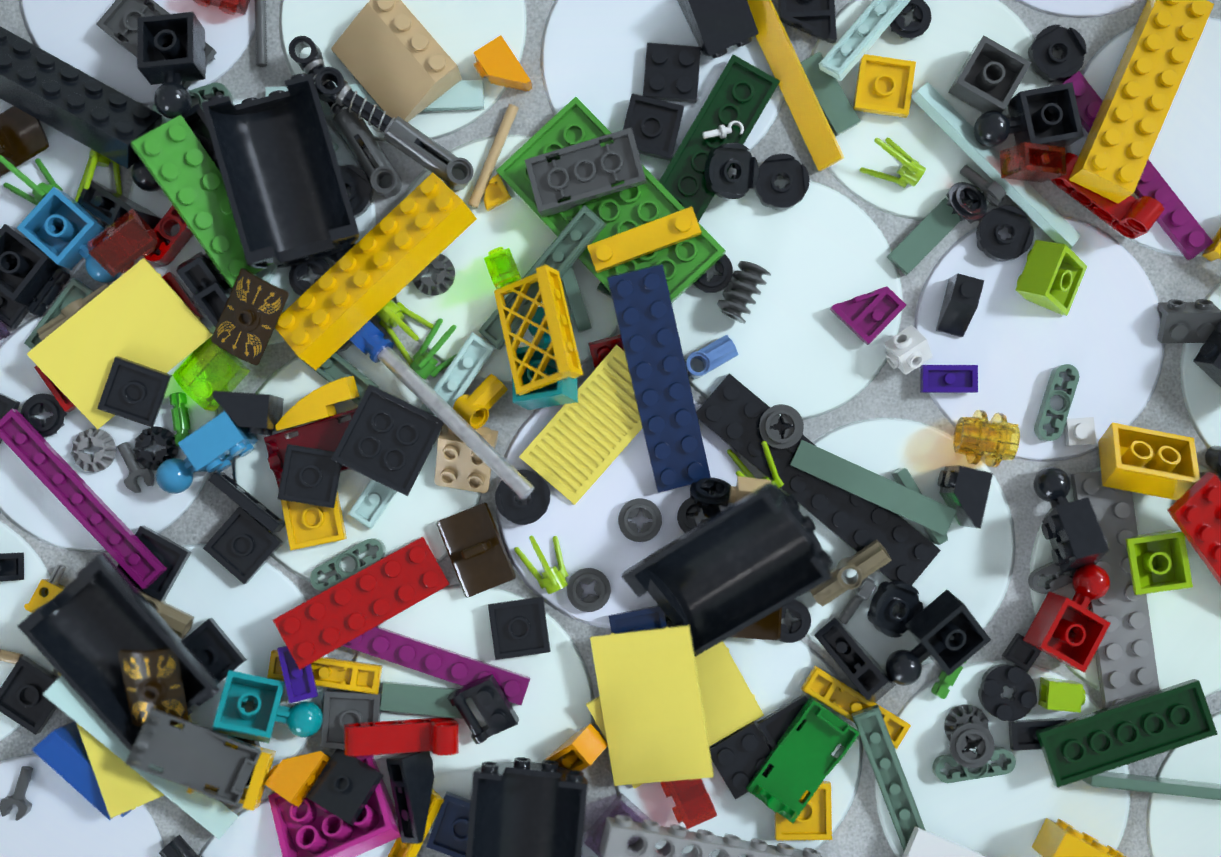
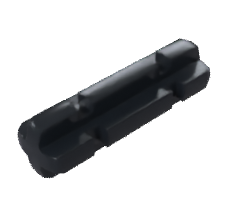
M55 268L50 275L52 277L51 280H46L35 295L37 299L35 301L32 300L27 306V310L37 317L43 316L47 310L46 305H51L62 290L61 285L66 284L70 279L71 275L64 269Z

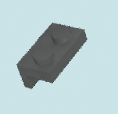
M1177 299L1159 302L1157 309L1162 313L1157 339L1160 343H1206L1215 330L1216 325L1221 321V310L1212 301L1206 299H1198L1196 302H1184Z

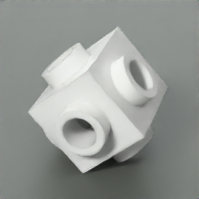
M912 325L884 342L888 353L885 355L886 360L893 369L898 368L905 375L933 358L927 338Z

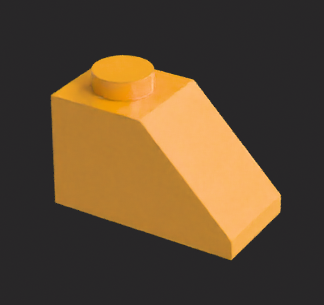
M502 35L473 52L476 59L473 65L481 78L486 76L491 84L523 91H530L532 89L530 78Z
M590 723L571 736L545 760H554L559 763L558 766L582 771L597 759L608 744L601 733Z
M322 751L283 759L270 770L265 785L291 804L299 807L330 760V757Z

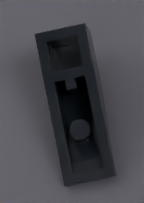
M94 180L91 181L88 190L83 188L77 201L78 204L123 235L145 241L162 219L147 208Z
M834 617L814 635L866 700L876 703L896 686L877 661L837 618Z
M430 751L401 753L386 759L402 843L420 844L424 839L434 783L433 760L430 756Z

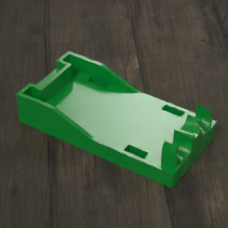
M810 696L746 787L747 791L760 799L775 813H779L791 823H794L825 777L845 756L860 733ZM838 744H840L841 746L839 747L835 755H831L835 748L838 746ZM769 764L773 765V767L769 769V773L765 777L763 775V772ZM808 790L809 792L806 794L802 802L799 801L802 795L805 793V791Z

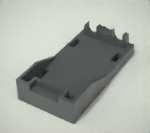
M116 0L96 25L137 57L138 17L170 13L153 0ZM147 2L154 6V11L146 6ZM122 35L129 41H124L123 43L118 37ZM206 42L205 72L206 66L211 61V59L215 60L214 56L217 53L216 50ZM194 81L182 82V85L189 90L188 87Z
M632 127L525 159L537 209L542 218L572 209L592 199L647 183ZM610 140L614 141V143L606 144V146L601 147L600 143ZM620 182H625L624 184L618 186H611ZM571 198V200L558 203L560 200Z
M151 707L125 765L179 783L211 798L237 806L262 751L260 747ZM171 720H174L184 725L181 729L169 723ZM225 741L237 745V749L224 745ZM153 764L164 769L160 772L149 768V765ZM205 784L217 787L219 789H217V791H213L211 789L205 788Z

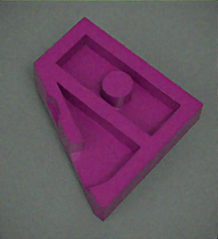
M886 286L845 302L837 303L829 310L866 345H869L907 304Z

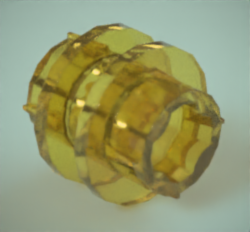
M976 410L972 417H960L958 419L953 438L955 453L966 455L968 464L977 465L982 456H984L986 465L995 468L1000 464L1001 460H1013L1015 458L1020 441L1019 425L1007 422L1006 415L999 412L993 415L991 421H988L985 410Z

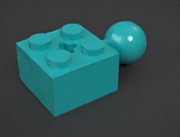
M538 307L532 321L539 325L545 316L544 308ZM530 324L528 330L533 337L538 328ZM544 332L538 344V347L547 351L551 343L550 334ZM529 346L517 349L516 353L519 359L523 360ZM535 350L529 365L537 369L544 354ZM550 358L543 372L549 376L558 372L556 361ZM526 368L522 376L523 385L529 384L535 374L529 368ZM512 376L513 403L527 410L577 403V378L568 377L529 393L517 395Z
M229 670L213 723V730L225 735L269 743L274 723L278 722L287 724L288 729L295 736L306 738L319 731L323 723V714L321 709L310 701L298 702L291 708L279 705L285 682ZM248 702H252L253 708L256 710L245 712V709L241 706H246Z

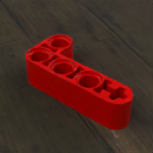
M1066 153L1050 173L1049 179L1123 236L1136 239L1146 234L1164 211V206L1150 196H1142L1139 199H1135L1130 195L1117 204L1070 181L1069 177L1079 156L1073 153Z
M173 205L141 246V252L145 259L159 266L169 265L193 236V233L186 227V223ZM179 224V232L172 236V227ZM164 238L169 240L170 243L168 244L167 242L163 241ZM157 248L161 251L160 255L155 252Z
M439 717L346 724L344 726V755L346 756L432 751L434 755L439 756L459 753L458 722L454 718Z

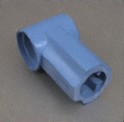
M726 334L704 348L690 354L685 359L688 377L692 379L701 378L708 372L738 356L739 354L732 339ZM691 359L701 360L703 363V370L701 372L692 370L690 366Z

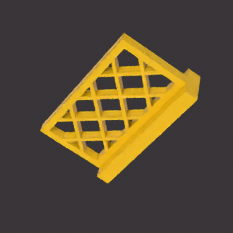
M547 265L536 268L537 273L494 291L517 395L529 393L568 377L574 379L583 375L560 273L558 270ZM538 282L539 291L535 299L527 296L526 294L531 284ZM515 292L518 296L510 309L506 307L504 296ZM524 298L533 302L526 317L517 313ZM539 306L544 308L545 316L540 325L532 321ZM515 316L524 320L517 335L511 330V324ZM530 324L538 328L532 342L523 338ZM544 332L550 334L551 343L547 351L538 347ZM521 342L529 345L523 360L519 359L516 353ZM535 350L544 354L537 369L529 365ZM550 358L556 361L558 372L549 376L543 372ZM526 368H529L535 374L529 384L523 385L522 376Z

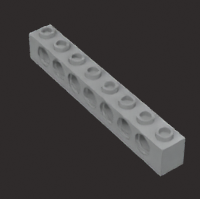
M616 815L615 818L606 816L599 847L602 857H710V854L715 850H720L716 857H740L745 854L746 857H822L819 851L805 847L803 850H797L785 843H778L777 846L768 845L767 842L752 838L751 841H745L733 834H724V837L704 829H698L697 832L688 831L685 827L676 824L665 827L652 820H643V823L636 822L624 815ZM632 836H639L636 843L627 844ZM666 841L663 848L655 849L658 842ZM693 845V849L689 853H682L686 846Z

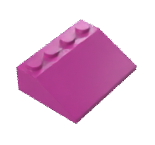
M373 755L355 757L379 771ZM383 778L353 826L307 797L297 807L276 792L268 795L282 857H356L401 837L395 806Z

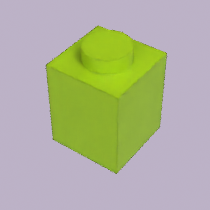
M1040 677L1038 705L1049 710L1081 713V705H1084L1086 699L1083 684L1073 680Z

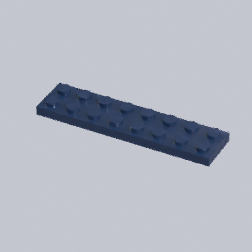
M663 264L608 276L609 289L657 492L660 493L688 486L703 478H711Z

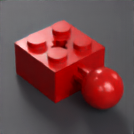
M1094 564L1080 567L1075 571L1072 585L1076 593L1072 600L1065 596L1048 592L1023 641L1065 665L1084 673L1111 624L1087 609L1091 600L1103 597L1110 588L1109 575L1102 567Z

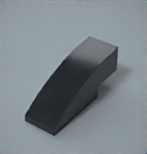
M199 252L178 265L176 272L193 293L192 298L216 328L230 292L204 254Z

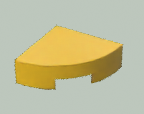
M499 174L490 179L484 193V204L487 211L511 200V196Z

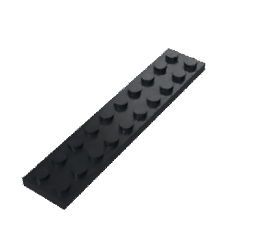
M729 373L696 412L697 418L761 473L773 479L761 444L764 440L759 431L760 418L770 407ZM779 415L778 423L770 426V429L779 430V435L783 439L784 430L793 426L784 424ZM803 434L800 440L789 448L778 449L768 444L778 475L784 483L780 489L788 495L790 493L793 494L805 510L854 551L859 552L877 539L886 549L892 560L878 569V571L891 582L902 581L912 586L941 551L900 515L791 466L790 463L801 440L815 445Z

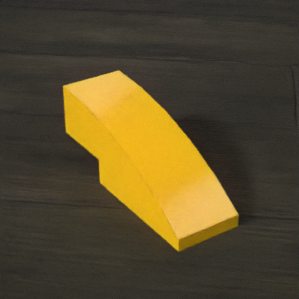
M354 376L344 377L327 383L299 400L275 425L276 431L336 415L337 412L334 404L360 397Z

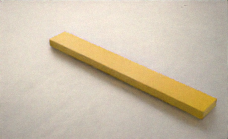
M747 0L759 33L755 35L774 77L780 80L778 86L818 171H823L845 159L772 1Z

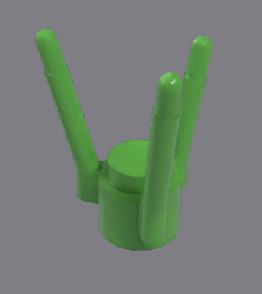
M0 155V162L33 190L32 194L34 197L5 182L3 186L11 192L37 206L53 187L63 191L39 158H36L35 162L49 184L47 185L44 182L36 185L12 163Z
M442 318L437 320L419 351L412 357L414 361L410 364V367L425 380L430 375L435 378L443 369L451 364L457 355L455 354L437 367L435 366L438 360L434 355L456 330V325H452L429 352L426 351L443 322Z

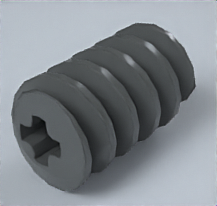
M740 261L737 266L741 271H734L733 277L735 280H729L727 284L731 290H724L722 293L726 300H719L717 305L722 310V313L735 321L745 324L746 320L741 314H751L746 305H755L757 303L751 295H761L762 292L756 286L757 284L765 286L767 282L762 278V275L771 276V274L755 263Z

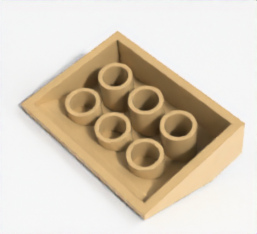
M370 0L331 48L332 52L362 85L382 111H386V114L391 118L399 116L406 122H409L462 80L457 64L401 0Z

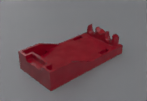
M357 408L264 437L268 451L267 459L270 469H272L278 488L280 487L287 444L335 452L351 421L339 423V419L351 416L352 419ZM298 431L299 436L287 439V434ZM342 465L341 472L350 470L346 466Z

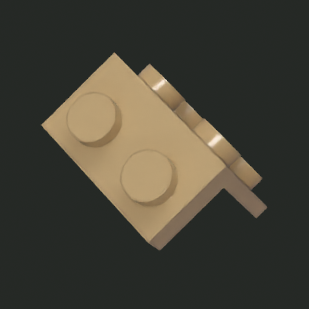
M444 424L438 437L435 484L479 493L488 492L491 469ZM488 427L475 429L495 449L499 431L491 430Z

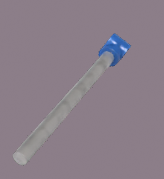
M369 320L349 339L364 354H370V359L374 363L381 361L522 500L531 494L534 487L392 350L394 343L389 339H385V334L372 321Z

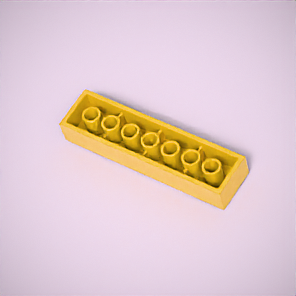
M1207 0L1146 1L1069 177L1070 181L1117 204L1134 193L1213 9V3Z
M432 172L280 315L275 329L299 358L314 370H317L475 222L477 218L463 200Z

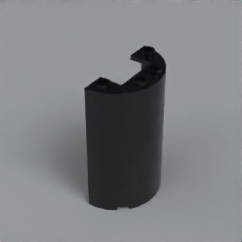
M299 73L293 75L291 79L285 80V85L288 89L286 92L283 90L273 91L267 97L259 99L255 97L247 98L237 105H234L229 95H215L210 97L208 101L201 103L247 265L254 268L266 269L268 268L267 263H274L277 268H283L319 260L342 251V244L348 242V245L354 244L360 236L312 74Z
M767 483L626 569L621 577L638 598L648 592L675 626L690 625L694 656L696 657L832 579L830 567L833 565V561L829 554L822 549L814 533L816 530L814 522L808 515L803 516L799 510L800 505L794 495L791 493L787 495L776 484Z
M105 553L95 556L76 573L78 577L52 600L33 611L17 626L129 751H131L142 727L132 724L118 654L122 649L147 651L170 647L179 660L188 716L193 712L190 709L192 705L196 704L200 707L220 691L218 688L220 681Z
M516 757L514 762H482L481 767L473 771L466 857H582L588 781L584 777V773L558 766L559 763L554 760H543L542 763H535L526 757Z

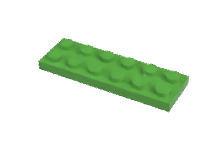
M182 115L175 117L131 142L132 148L231 289H233L241 268L247 269L254 275L263 270L247 265L221 172Z

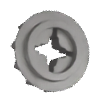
M89 428L79 432L78 437L72 441L73 448L70 454L75 460L74 464L82 468L83 471H103L115 459V441L104 430ZM92 442L93 446L103 448V450L94 453V458L92 454L84 453V450L91 447Z

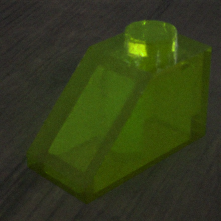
M498 247L488 252L489 256L485 257L484 261L496 290L522 279L510 248Z

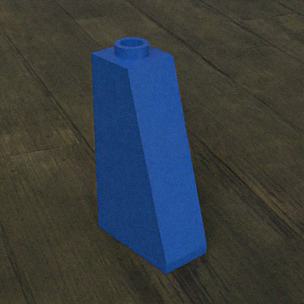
M73 721L53 730L32 750L107 819H113L109 816L76 722ZM132 810L120 814V816L123 818Z

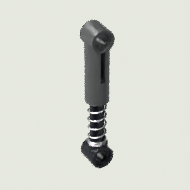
M297 36L290 42V57L300 66L303 72L307 75L312 74L315 82L317 72L325 67L320 48L307 36ZM306 47H310V55L307 58H300L301 51ZM331 80L322 82V86L326 89L332 90L336 88V85ZM324 102V104L329 105L330 113L334 114L332 122L368 177L374 190L385 197L397 195L402 188V180L365 121L359 119L358 114L355 112L350 113L349 108L345 105L340 106L338 103ZM364 148H368L369 152L378 164V168H375L370 158L366 154ZM386 175L392 176L391 186L381 188V179Z
M324 67L317 72L315 85L320 100L333 102L334 104L338 103L340 106L345 105L349 108L350 113L355 112L358 114L359 119L368 121L369 126L373 125L378 128V132H384L383 139L430 172H433L450 189L460 191L469 184L473 177L474 169L467 159L455 156L401 117H389L386 111L382 112L379 110L376 104L372 105L366 101L367 97L362 98L357 94V91L353 92L351 86L344 80L342 73L338 69ZM331 80L337 87L332 90L326 89L322 86V82ZM452 170H461L465 178L462 180L456 179L452 175Z

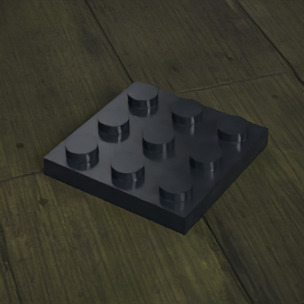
M369 384L331 460L408 497L444 423L438 417Z

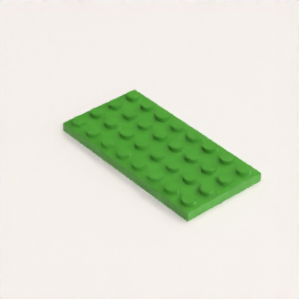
M576 96L496 170L500 177L557 237L584 205L607 224L591 244L685 209L643 166L646 184L595 198L572 209L542 218L537 209L525 159L611 134ZM610 140L600 143L601 147L606 146V144H612L614 141ZM620 182L611 186H618L624 184L625 182ZM571 198L560 200L558 203L571 200ZM698 222L702 235L597 273L588 248L578 259L609 292L608 276L663 264L671 303H673L725 255L726 250Z

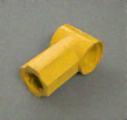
M489 374L471 395L465 394L460 396L455 401L453 409L474 429H478L487 422L490 408L508 389L496 376Z

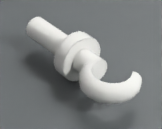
M731 121L728 127L722 124L718 126V129L703 132V138L720 136L721 139L727 137V134L732 133L731 126L733 125L740 127L739 134L741 135L744 132V126L739 121Z

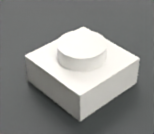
M1094 417L1067 418L1064 427L1065 446L1096 444Z

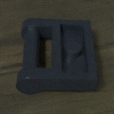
M493 674L464 686L448 696L450 704L456 706L472 732L471 738L475 744H480L487 740L488 737L518 725L519 717ZM471 697L487 725L481 727L465 699Z

